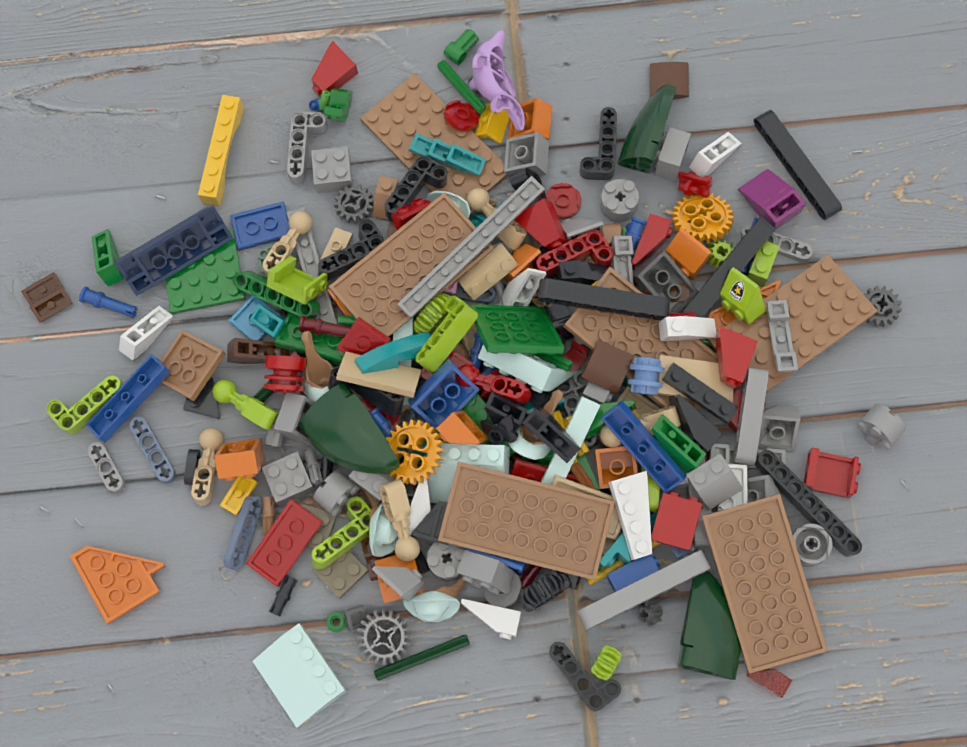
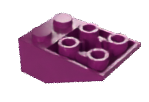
M766 169L738 188L739 192L760 217H764L776 229L801 213L806 204L793 187L769 169Z

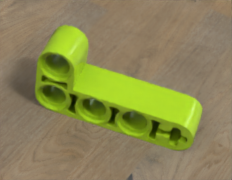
M451 296L446 300L444 309L449 314L416 355V362L431 373L435 372L442 365L478 317V313L456 296Z
M109 376L70 409L59 400L50 401L46 407L47 413L66 433L76 434L86 426L90 419L124 383L116 376ZM103 395V399L100 402H96V399ZM61 407V411L55 414V410ZM88 408L87 413L81 415L82 410ZM73 420V424L66 428L67 423Z
M352 497L347 503L346 513L351 522L313 549L311 563L316 569L326 568L369 536V526L364 525L363 522L370 521L369 512L371 509L361 498ZM357 506L360 510L353 511L351 507ZM349 532H355L357 536L349 537L347 534ZM338 543L341 545V548L335 549L331 545Z

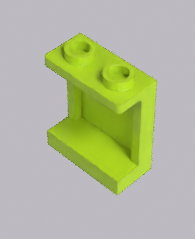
M289 256L268 270L267 287L302 304H306L311 299H314L318 294L324 292L328 286V274L323 273L315 278L295 268L296 258Z

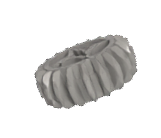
M384 609L381 610V616H378L377 611H373L375 618L372 619L369 614L366 615L369 622L366 623L362 620L360 623L365 626L364 629L357 628L358 632H363L362 636H356L357 640L363 641V643H359L357 646L358 648L364 646L365 649L361 651V654L364 655L369 652L367 660H371L374 656L375 664L379 662V658H382L383 665L386 664V658H389L390 663H394L392 656L395 655L399 660L401 656L398 652L401 651L404 654L407 652L402 646L410 645L409 642L404 641L405 638H411L410 634H404V631H408L410 628L409 626L403 628L402 625L406 620L403 619L398 622L400 614H396L393 618L392 610L388 612V616H385ZM389 620L394 625L384 630L377 624V621ZM372 626L376 637L368 645L367 633ZM399 630L400 639L395 648L391 637L395 631ZM379 631H383L384 634L385 632L389 633L386 637L388 643H384L383 640L382 642L378 641L381 637ZM384 644L390 650V653L378 654L372 649Z

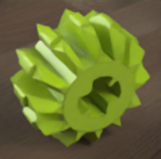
M718 238L717 242L709 243V248H707L711 251L708 260L710 261L709 267L716 265L715 269L720 266L734 249L732 248L733 242L727 244V239L721 242Z
M603 646L591 667V673L599 679L609 680L618 666L622 654L613 646Z

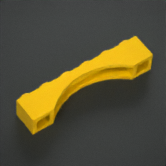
M222 95L198 196L203 204L221 206L229 150L234 134L240 125L244 110L240 97Z

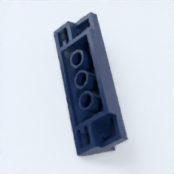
M211 204L114 262L134 294L138 296L232 240L233 236L214 205Z

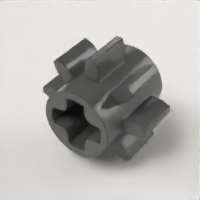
M650 599L639 605L638 617L642 623L647 622L648 626H652L662 621L660 617L663 614V610L659 603H653V600Z

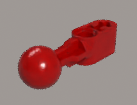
M464 364L459 367L469 380L476 386L483 387L484 391H493L508 400L521 404L528 402L531 398L530 389L521 381L501 375H482L479 369L472 364ZM456 373L457 383L462 387H470V385L467 384ZM502 384H505V387L502 390H499L500 386Z

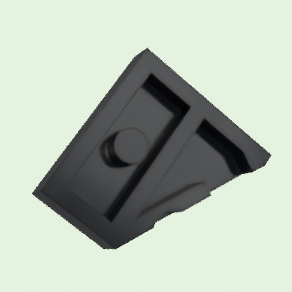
M210 377L195 401L186 398L183 407L184 411L220 419L218 401L215 400L212 393L215 385L212 377Z
M439 501L412 531L411 535L449 545V543L438 541L447 502Z

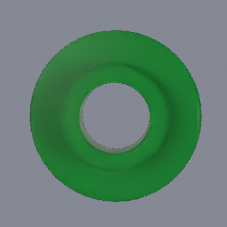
M340 612L331 613L326 621L328 629L332 632L344 630L346 627L345 616ZM335 619L340 620V624L338 626H334L333 624Z

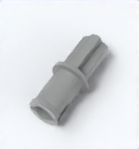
M308 449L304 452L307 464L306 471L309 472L311 484L319 486L323 482L320 472L321 464L317 460L316 451Z

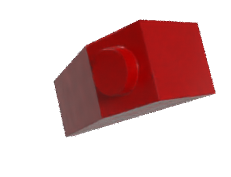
M650 213L632 261L633 271L664 244L666 238L670 239L673 230L670 227L672 220Z

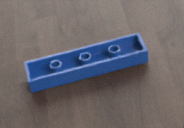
M151 354L90 419L86 426L99 440L106 443L171 371Z
M623 401L604 413L601 418L603 422L665 493L685 480L687 475Z

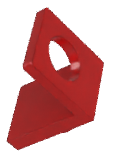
M574 340L571 342V348L564 358L572 361L573 365L570 370L576 372L588 358L589 351Z

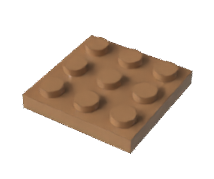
M181 330L160 360L171 371L161 384L195 401L226 353L200 338Z

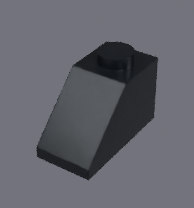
M493 391L484 407L494 424L499 423L505 416L512 415L515 424L512 429L514 431L520 427L527 409Z

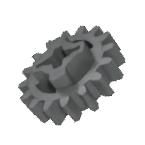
M352 183L351 188L345 185L344 191L338 190L340 196L334 197L335 201H337L334 202V207L337 208L335 211L337 215L340 214L341 220L346 218L347 223L353 220L357 224L358 219L363 221L364 216L370 217L368 211L373 212V206L371 205L374 204V200L372 199V193H368L367 187L362 190L361 184L354 187Z
M877 285L874 290L869 288L867 293H864L865 297L878 310L877 314L868 320V324L873 321L875 322V327L879 323H881L882 327H885L887 322L891 325L894 320L898 319V313L902 311V308L898 306L901 305L902 301L896 300L899 295H893V289L886 291V286H883L880 290Z

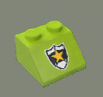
M733 267L720 292L721 303L727 311H732L738 320H743L749 325L762 315L766 308L759 286Z

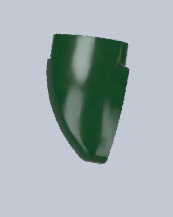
M663 85L646 102L625 138L617 162L618 165L643 173H651L677 87Z
M339 384L323 394L309 408L301 420L300 426L309 437L314 448L327 459L340 466L373 474H387L400 467L395 453L357 395H352L344 384Z
M706 571L692 579L680 645L683 647L680 650L677 667L736 680L740 657L738 635L723 588L713 574Z

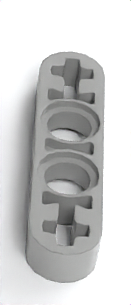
M746 225L742 229L741 239L749 231L752 225ZM775 232L770 236L773 244L780 246L781 243L786 242L791 247L790 250L784 251L780 246L777 252L779 255L799 262H807L813 254L812 247L804 242ZM797 246L795 253H792L794 247ZM803 249L806 250L805 256L801 255Z

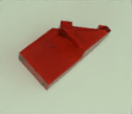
M764 669L746 675L783 698L792 682L790 678L776 669Z

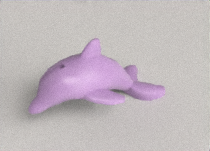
M500 30L493 38L479 46L472 60L473 78L468 86L473 92L478 90L484 98L491 101L492 112L498 113L501 110H506L516 130H522L525 125V117L520 104L514 98L516 97L515 87L504 67L503 48L505 32Z

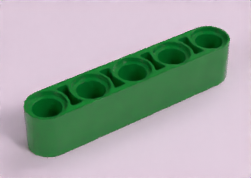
M253 271L238 272L233 276L232 281L236 288L299 317H302V315L311 317L320 312V304L315 299H311L306 304L293 299L294 304H292L291 298L277 292L278 297H276L275 290L267 287L268 278Z

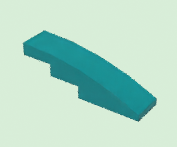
M418 133L414 135L408 150L416 155L426 156L446 167L475 176H480L486 162L485 158L455 144L450 146L434 138V140H431Z
M428 332L391 341L356 358L355 364L362 374L398 368L399 361L416 359L417 353L431 336Z

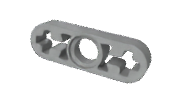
M93 442L88 447V455L106 488L113 493L121 492L125 487V481L109 451L102 443ZM95 448L101 449L99 452L103 457L102 459L98 455L93 454L96 452ZM109 462L111 464L110 471L102 472V465ZM110 476H113L115 480L119 481L117 483L118 487L115 488L114 486H111L113 485V481L110 478Z

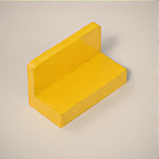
M486 103V110L481 113L475 134L480 139L490 138L497 144L502 143L510 117L506 110H501L498 113L492 112L491 103Z

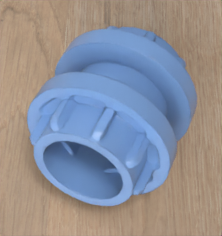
M646 357L634 358V364H630L629 367L630 370H635L634 379H628V384H631L632 393L657 395L659 388L663 387L662 382H657L658 373H664L665 369L661 367V360Z

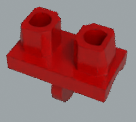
M690 171L688 173H678V190L683 191L685 196L690 197L692 194L705 198L710 196L712 177H700Z

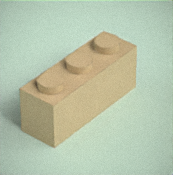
M501 243L458 281L469 296L476 300L519 264Z

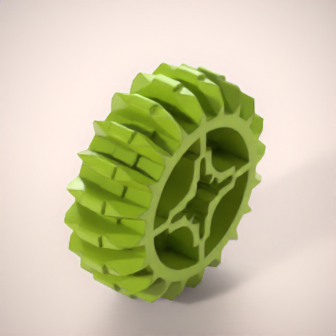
M443 293L429 301L414 321L413 330L416 334L424 332L433 334L449 314L444 309V304L451 296Z

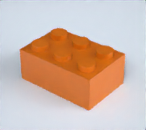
M262 438L223 443L214 455L218 479L224 478V481L236 479L237 476H244V478L255 477L265 462Z

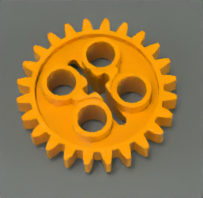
M713 193L708 198L692 195L689 199L682 197V202L678 201L677 206H674L672 225H675V231H679L681 228L685 229L695 239L699 240L700 243L706 240L707 244H709L710 239L717 242V237L723 239L724 234L728 235L729 229H732L734 216L733 210H730L731 205H726V199L720 201V196L714 198Z
M410 420V424L403 421V427L396 425L397 431H390L392 437L385 438L395 453L400 466L393 470L390 476L396 477V480H403L405 484L410 482L416 485L417 481L424 483V478L431 479L430 473L437 474L434 469L435 467L441 468L438 460H444L440 456V453L445 452L444 449L440 448L444 442L438 440L440 438L439 433H435L437 429L430 427V424L423 423L420 420L417 423L414 420ZM409 436V442L405 445L404 441ZM427 440L426 447L422 448L423 442ZM398 448H405L411 451L428 453L429 456L425 457L413 453L409 454L404 451H398ZM404 456V462L400 464V458ZM422 459V465L418 468L417 464Z

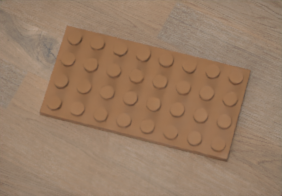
M415 73L360 117L361 122L408 170L416 159L421 157L408 151L416 133L431 140H434V138L450 146L455 144L486 159L480 176L446 167L447 185L444 188L438 189L426 183L424 186L430 193L434 191H447L467 198L468 193L475 188H482L489 193L510 175L504 173L505 163L473 131H459L446 122L443 115L446 104Z
M444 192L328 286V288L356 320L360 317L390 337L410 320L397 307V304L461 244L476 227ZM489 244L434 297L442 294L491 252L494 247Z
M826 255L765 298L763 301L766 311L749 325L743 320L735 319L724 328L758 341L749 367L768 370L767 393L795 373H778L770 341L767 301L787 300L788 321L793 351L796 352L798 370L877 314L878 310L832 258ZM716 338L708 339V343L717 352Z
M611 267L606 270L595 284L598 287L641 293ZM577 308L563 325L564 328L592 351L596 341L601 340L634 355L631 364H634V358L636 357L658 359L659 355L718 363L717 354L699 339L660 341L658 325L660 320ZM628 369L625 378L634 379L635 370ZM646 394L662 408L671 406L669 401L671 396ZM684 398L696 410L698 409L699 405L690 399Z
M458 461L438 541L596 580L615 501Z
M775 494L701 516L748 673L751 674L828 651L781 495Z

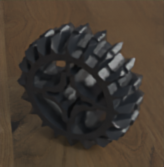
M555 570L530 584L518 595L522 608L526 612L536 610L563 593L570 586L567 575L564 572Z

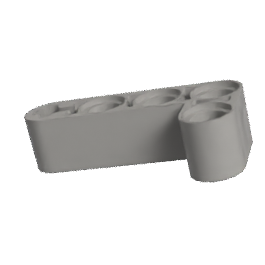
M296 112L291 118L287 173L293 184L299 185L306 180L309 136L323 135L328 130L326 118L320 112ZM318 122H323L321 125H315ZM298 138H303L300 142L296 141ZM296 155H302L300 158H294Z

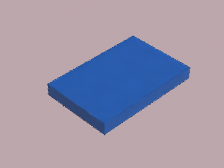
M284 201L230 215L239 251L279 241L290 230Z

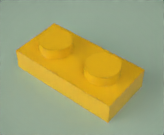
M238 476L220 506L238 516L245 498L253 493L258 482L252 478Z

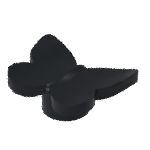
M512 415L505 416L496 424L485 420L479 422L493 445H499L503 440L513 443L518 438V433L512 430L515 425Z

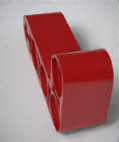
M591 230L538 257L536 270L545 271L546 275L544 278L555 274L559 262L581 261L589 256L595 264L608 267L611 263L613 252L602 233L598 230ZM594 239V240H596L598 243H596V244L591 243L590 240ZM580 248L582 251L576 252L573 249ZM599 255H605L608 258L602 259L599 257ZM563 256L565 260H559L556 257Z

